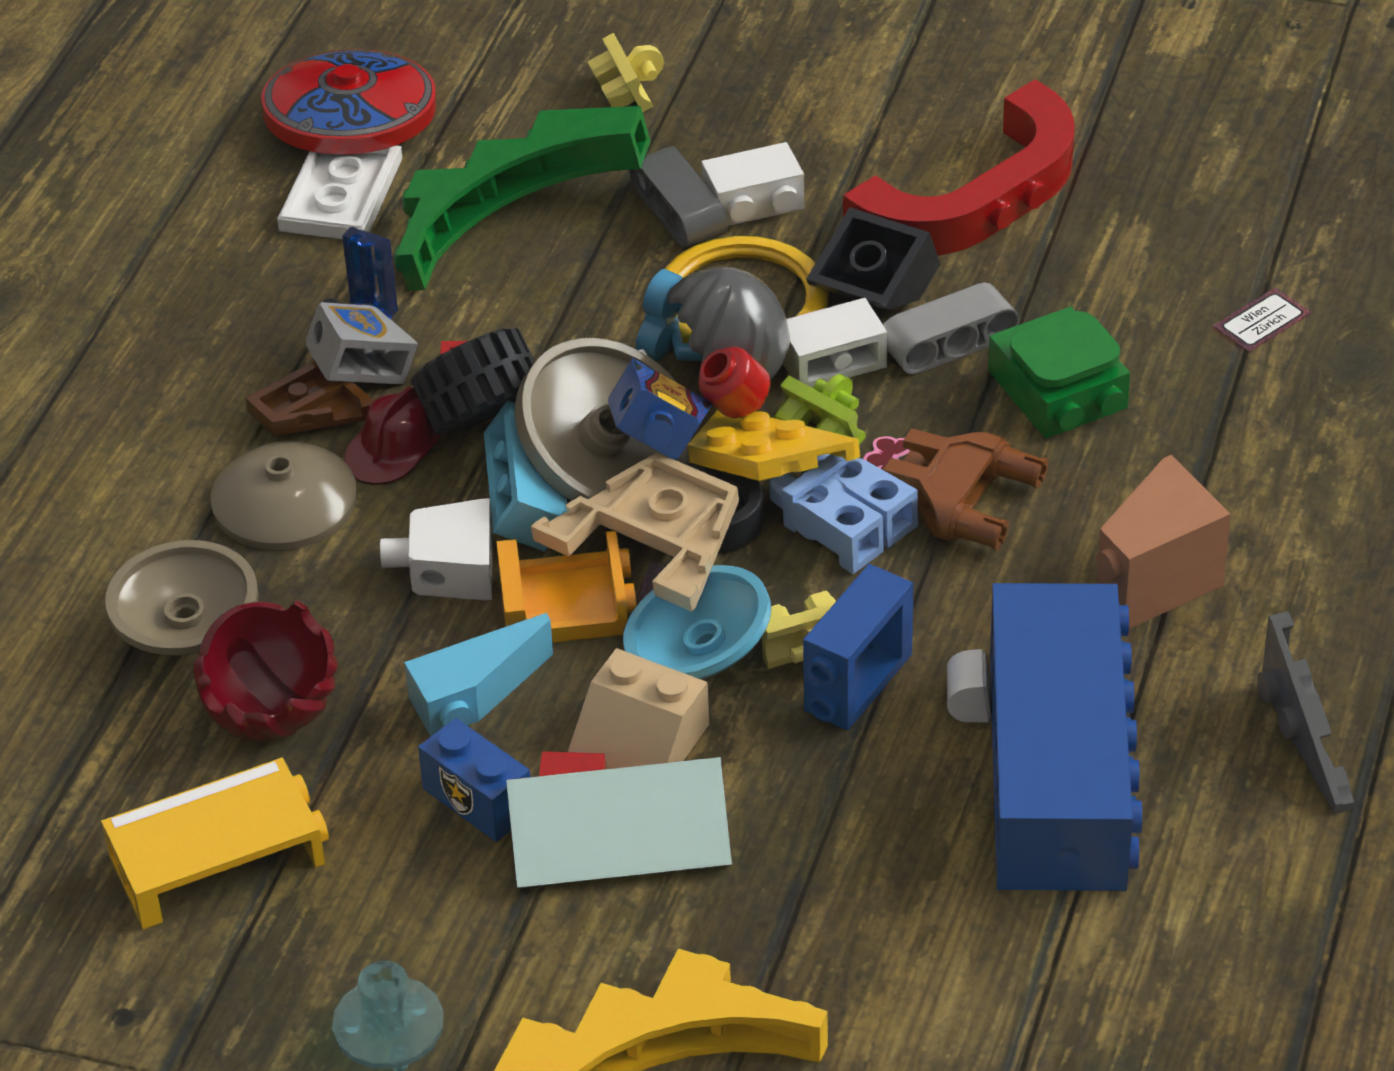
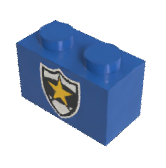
M453 719L418 746L423 789L497 842L511 831L506 780L531 777L530 770L459 719Z

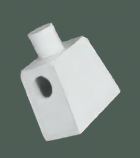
M490 498L415 509L410 513L408 538H384L380 540L382 568L409 567L412 591L417 595L492 600L493 530Z

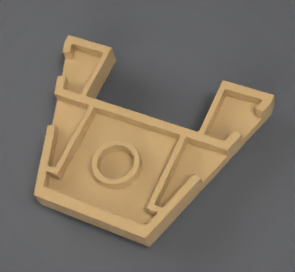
M656 452L605 482L606 489L589 499L579 496L565 504V513L551 521L544 516L531 526L533 541L566 556H570L599 525H603L673 556L672 561L652 581L654 595L692 612L697 606L738 505V488Z

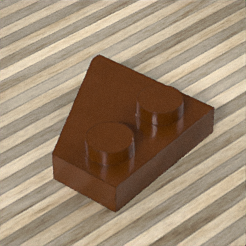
M316 361L305 365L245 398L247 412L274 436L365 421L367 410L374 401L353 382L327 380Z

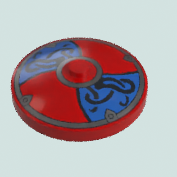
M337 50L299 59L277 71L267 81L261 94L263 120L273 135L291 146L324 154L347 155L369 153L401 144L423 131L432 121L437 108L434 80L423 67L407 58L375 50Z

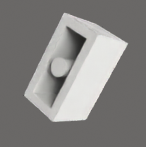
M787 142L701 161L702 180L722 204L728 226L804 209V173Z
M866 298L787 319L790 344L783 365L791 377L812 388L818 379L828 382L837 374L850 378L887 367V331Z

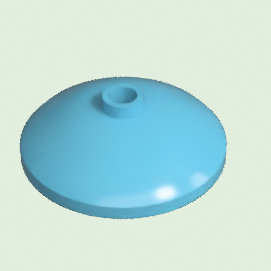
M713 565L697 606L692 612L655 596L654 590L646 595L633 610L626 623L623 636L625 651L698 679L711 677L743 659L760 640L771 616L769 594L763 582L752 572L735 566Z

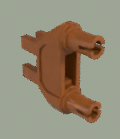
M911 428L903 440V448L910 450L903 461L891 458L883 470L917 489L918 513L933 536L948 542L962 538L998 551L1007 537L1008 520L973 510L990 483L1000 476L1031 485L1033 488L1038 489L1046 477L1049 462L1047 458H1040L1011 448L1004 437L991 433L974 432L947 438Z

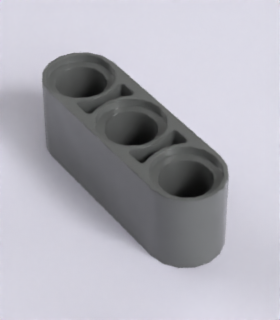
M674 146L646 154L641 169L629 170L632 184L638 195L682 248H687L726 234L728 223L722 204Z

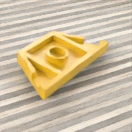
M717 410L688 443L690 463L758 481L779 477L786 473L818 468L817 456L830 454L842 457L846 461L860 458L859 439L808 427L800 420L783 421L771 418L767 412L755 411L743 418L732 419L724 416Z

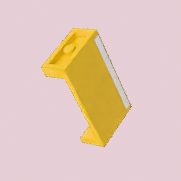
M283 757L101 820L109 858L142 929L163 923L158 894L303 843L315 868L325 865L322 842L329 840L326 823L319 810L310 811L308 807L310 797L306 784L300 774L292 776Z

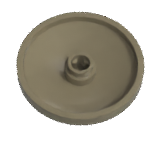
M579 338L553 346L536 360L524 376L516 395V428L526 455L545 481L571 501L579 496L586 499L595 496L606 489L605 482L656 452L662 454L616 427L608 403V397L632 358L676 383L677 381L661 365L647 355L616 341L600 338ZM699 427L697 428L696 432H695L694 435L692 436L691 440H692V439L694 438V436L700 431V428H699ZM687 445L676 461L693 468L698 465L689 462Z

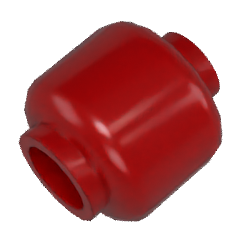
M736 346L727 347L712 352L701 364L698 379L699 391L724 416L732 419L743 418L763 406L770 389V375L746 350Z

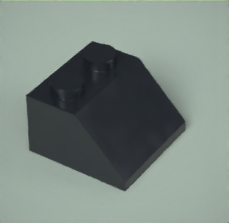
M849 207L806 280L809 285L855 300L866 298L870 305L891 310L919 301L941 264L930 232Z

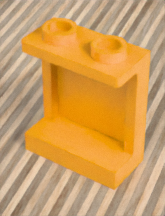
M616 531L606 532L607 549L602 552L519 560L516 539L496 541L505 626L507 627L547 613L551 620L552 643L624 635L628 614H631L636 608L634 583L624 584L623 578H631L628 548L619 549Z

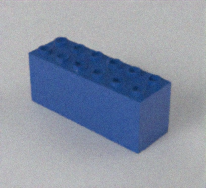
M992 584L990 682L997 890L1127 891L1129 869L1139 868L1138 836H1132V833L1142 832L1141 800H1136V796H1131V792H1139V760H1133V756H1129V752H1136L1137 725L1136 720L1126 717V713H1133L1134 682L1124 679V674H1131L1132 651L1131 643L1121 641V636H1128L1129 607L1128 605H1119L1118 584Z

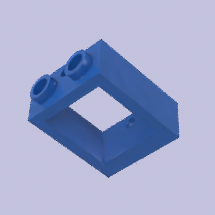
M868 564L803 639L804 711L821 721L830 722L847 731L852 727L912 655L913 582Z

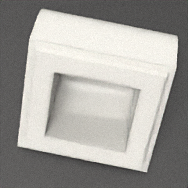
M982 649L962 651L954 655L947 663V708L955 719L962 722H989V718H991L990 679L986 654L983 653Z

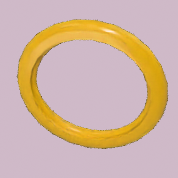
M732 236L713 239L684 251L665 267L666 270L679 274L684 278L702 266L719 260L756 258L771 261L788 268L799 276L806 290L805 304L796 316L825 309L828 306L829 291L809 285L806 280L815 265L814 261L797 248L778 240L758 236ZM679 321V329L683 341L688 343L692 330L686 323Z

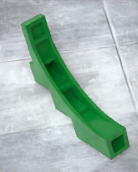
M641 106L540 110L532 129L528 130L526 138L478 140L470 159H467L465 162V168L416 170L409 187L403 192V210L410 217L407 221V230L401 244L397 245L394 253L395 267L398 272H402L407 290H425L437 260L466 231L501 207L532 192L566 180L610 171L641 169L651 142Z

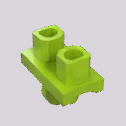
M837 374L828 382L818 379L812 388L788 375L780 385L785 400L774 415L775 419L783 421L800 420L804 422L805 426L811 421L817 424L816 429L859 439V445L865 439V432L857 428L858 415L854 410L858 407L859 399L851 395L853 384L850 378Z

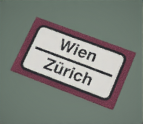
M1274 288L1219 321L1213 327L1250 352L1312 312L1277 288Z

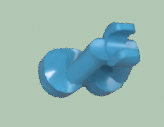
M666 269L660 270L652 278L646 290L643 302V309L646 312L645 319L638 332L635 349H644L648 357L659 361L673 346L677 361H702L703 356L692 351L689 344L683 341L677 316L682 304H667L669 291L683 278L681 275Z

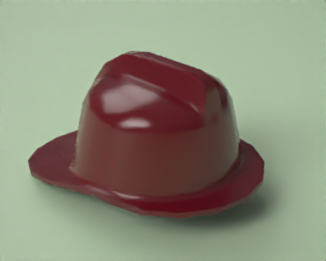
M408 386L401 393L381 396L374 400L368 408L365 425L349 444L344 461L358 481L377 485L391 483L403 478L417 466L427 452L441 438L442 434L435 433L414 387Z

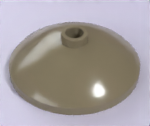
M303 442L270 443L245 452L221 471L211 491L212 513L219 528L233 540L243 545L263 550L297 549L329 537L346 523L355 508L357 500L355 477L346 462L329 450Z
M181 540L151 547L123 564L108 585L105 605L112 628L128 644L155 654L170 656L190 655L199 653L204 635L220 615L235 606L258 602V586L252 567L241 555L232 549L213 542Z

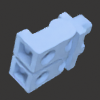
M830 454L817 456L818 468L801 471V476L798 478L786 473L782 476L771 478L769 482L770 500L783 509L784 526L793 532L798 531L809 540H817L838 554L839 565L851 574H855L883 553L884 546L886 548L891 547L918 526L917 489L861 458L846 461L842 457Z

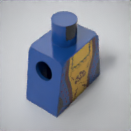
M634 358L631 359L608 397L612 416L619 430L673 460L679 459L712 406L705 398Z

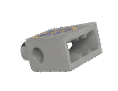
M333 298L325 299L318 304L306 338L307 348L324 377L329 381L404 384L418 343L378 308L370 305L340 304Z

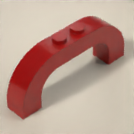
M1034 79L1004 98L1003 133L1025 147L1023 150L961 188L939 196L911 195L896 189L875 175L843 194V217L850 207L930 232L937 255L955 253L972 247L999 230L1007 228L1012 222L1031 210L1039 208L1044 202L1056 195L1066 184L1073 165L1075 124L1072 112L1066 102L1055 91Z

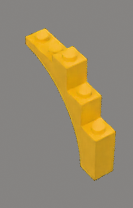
M678 949L653 998L644 996L633 989H621L601 983L575 1033L566 1031L553 1023H540L522 1018L494 1071H642L690 1056L727 1052L780 1054L820 1063L828 1046V1011L816 1008L807 1002L792 1001L764 993L752 986H740L731 983L730 963L719 961L707 954H695Z

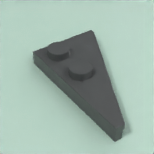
M1288 611L1268 616L1262 672H1259L1257 675L1259 693L1264 702H1271L1278 715V723L1283 736L1286 739H1292L1333 813L1354 809L1355 801L1352 797L1345 769L1343 766L1334 767L1321 742V738L1329 737L1332 732L1319 695L1313 685L1309 666L1306 659L1293 661L1289 650L1290 631L1294 626L1291 615Z

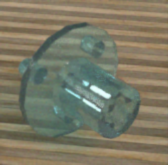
M378 961L365 967L358 976L357 986L343 996L334 1010L332 1029L339 1049L352 1061L371 1068H393L396 1071H403L407 1068L408 1064L418 1061L434 1048L443 1033L444 1011L437 995L422 982L408 978L402 966L391 961Z

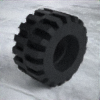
M504 328L476 337L439 355L422 366L412 377L411 383L435 433L451 434L495 417L507 400L515 403L519 386L524 376L535 363V360L520 329Z

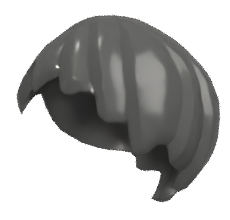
M723 266L687 275L671 288L667 297V304H682L678 313V320L681 323H686L692 330L688 344L692 351L703 356L701 364L712 352L736 346L746 350L769 373L770 380L775 376L788 352L790 333L780 302L773 291L761 279L747 271Z

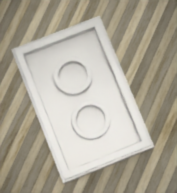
M393 146L369 153L347 155L309 151L277 218L279 231L365 242L402 161L401 146Z

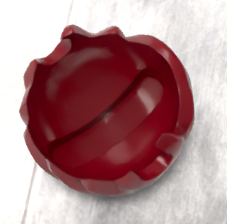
M295 600L288 609L276 603L259 601L235 606L220 615L209 627L202 640L199 657L196 658L193 664L194 679L200 701L209 716L219 726L242 739L269 741L290 736L300 728L313 722L325 710L326 698L336 687L334 675L338 670V662L333 654L334 641L329 631L314 619L308 606L299 600Z

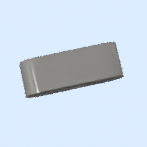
M984 282L896 314L889 318L883 326L887 331V351L906 373L918 374L989 347L990 335L1019 325L1020 318L1017 311L992 284Z

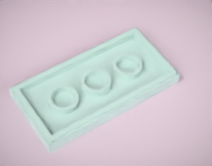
M721 757L506 780L517 888L732 865Z

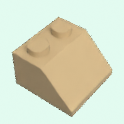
M616 648L590 683L568 752L605 753L606 769L684 761L709 726L708 682Z

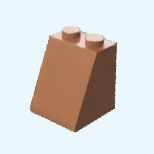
M1172 455L1163 458L1100 528L1099 552L1096 555L1098 565L1096 584H1118L1119 605H1128L1129 629L1224 586L1231 514Z

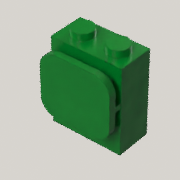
M1070 306L989 336L988 372L1045 439L1128 408L1130 372L1119 360V344L1093 315L1083 311H1075Z

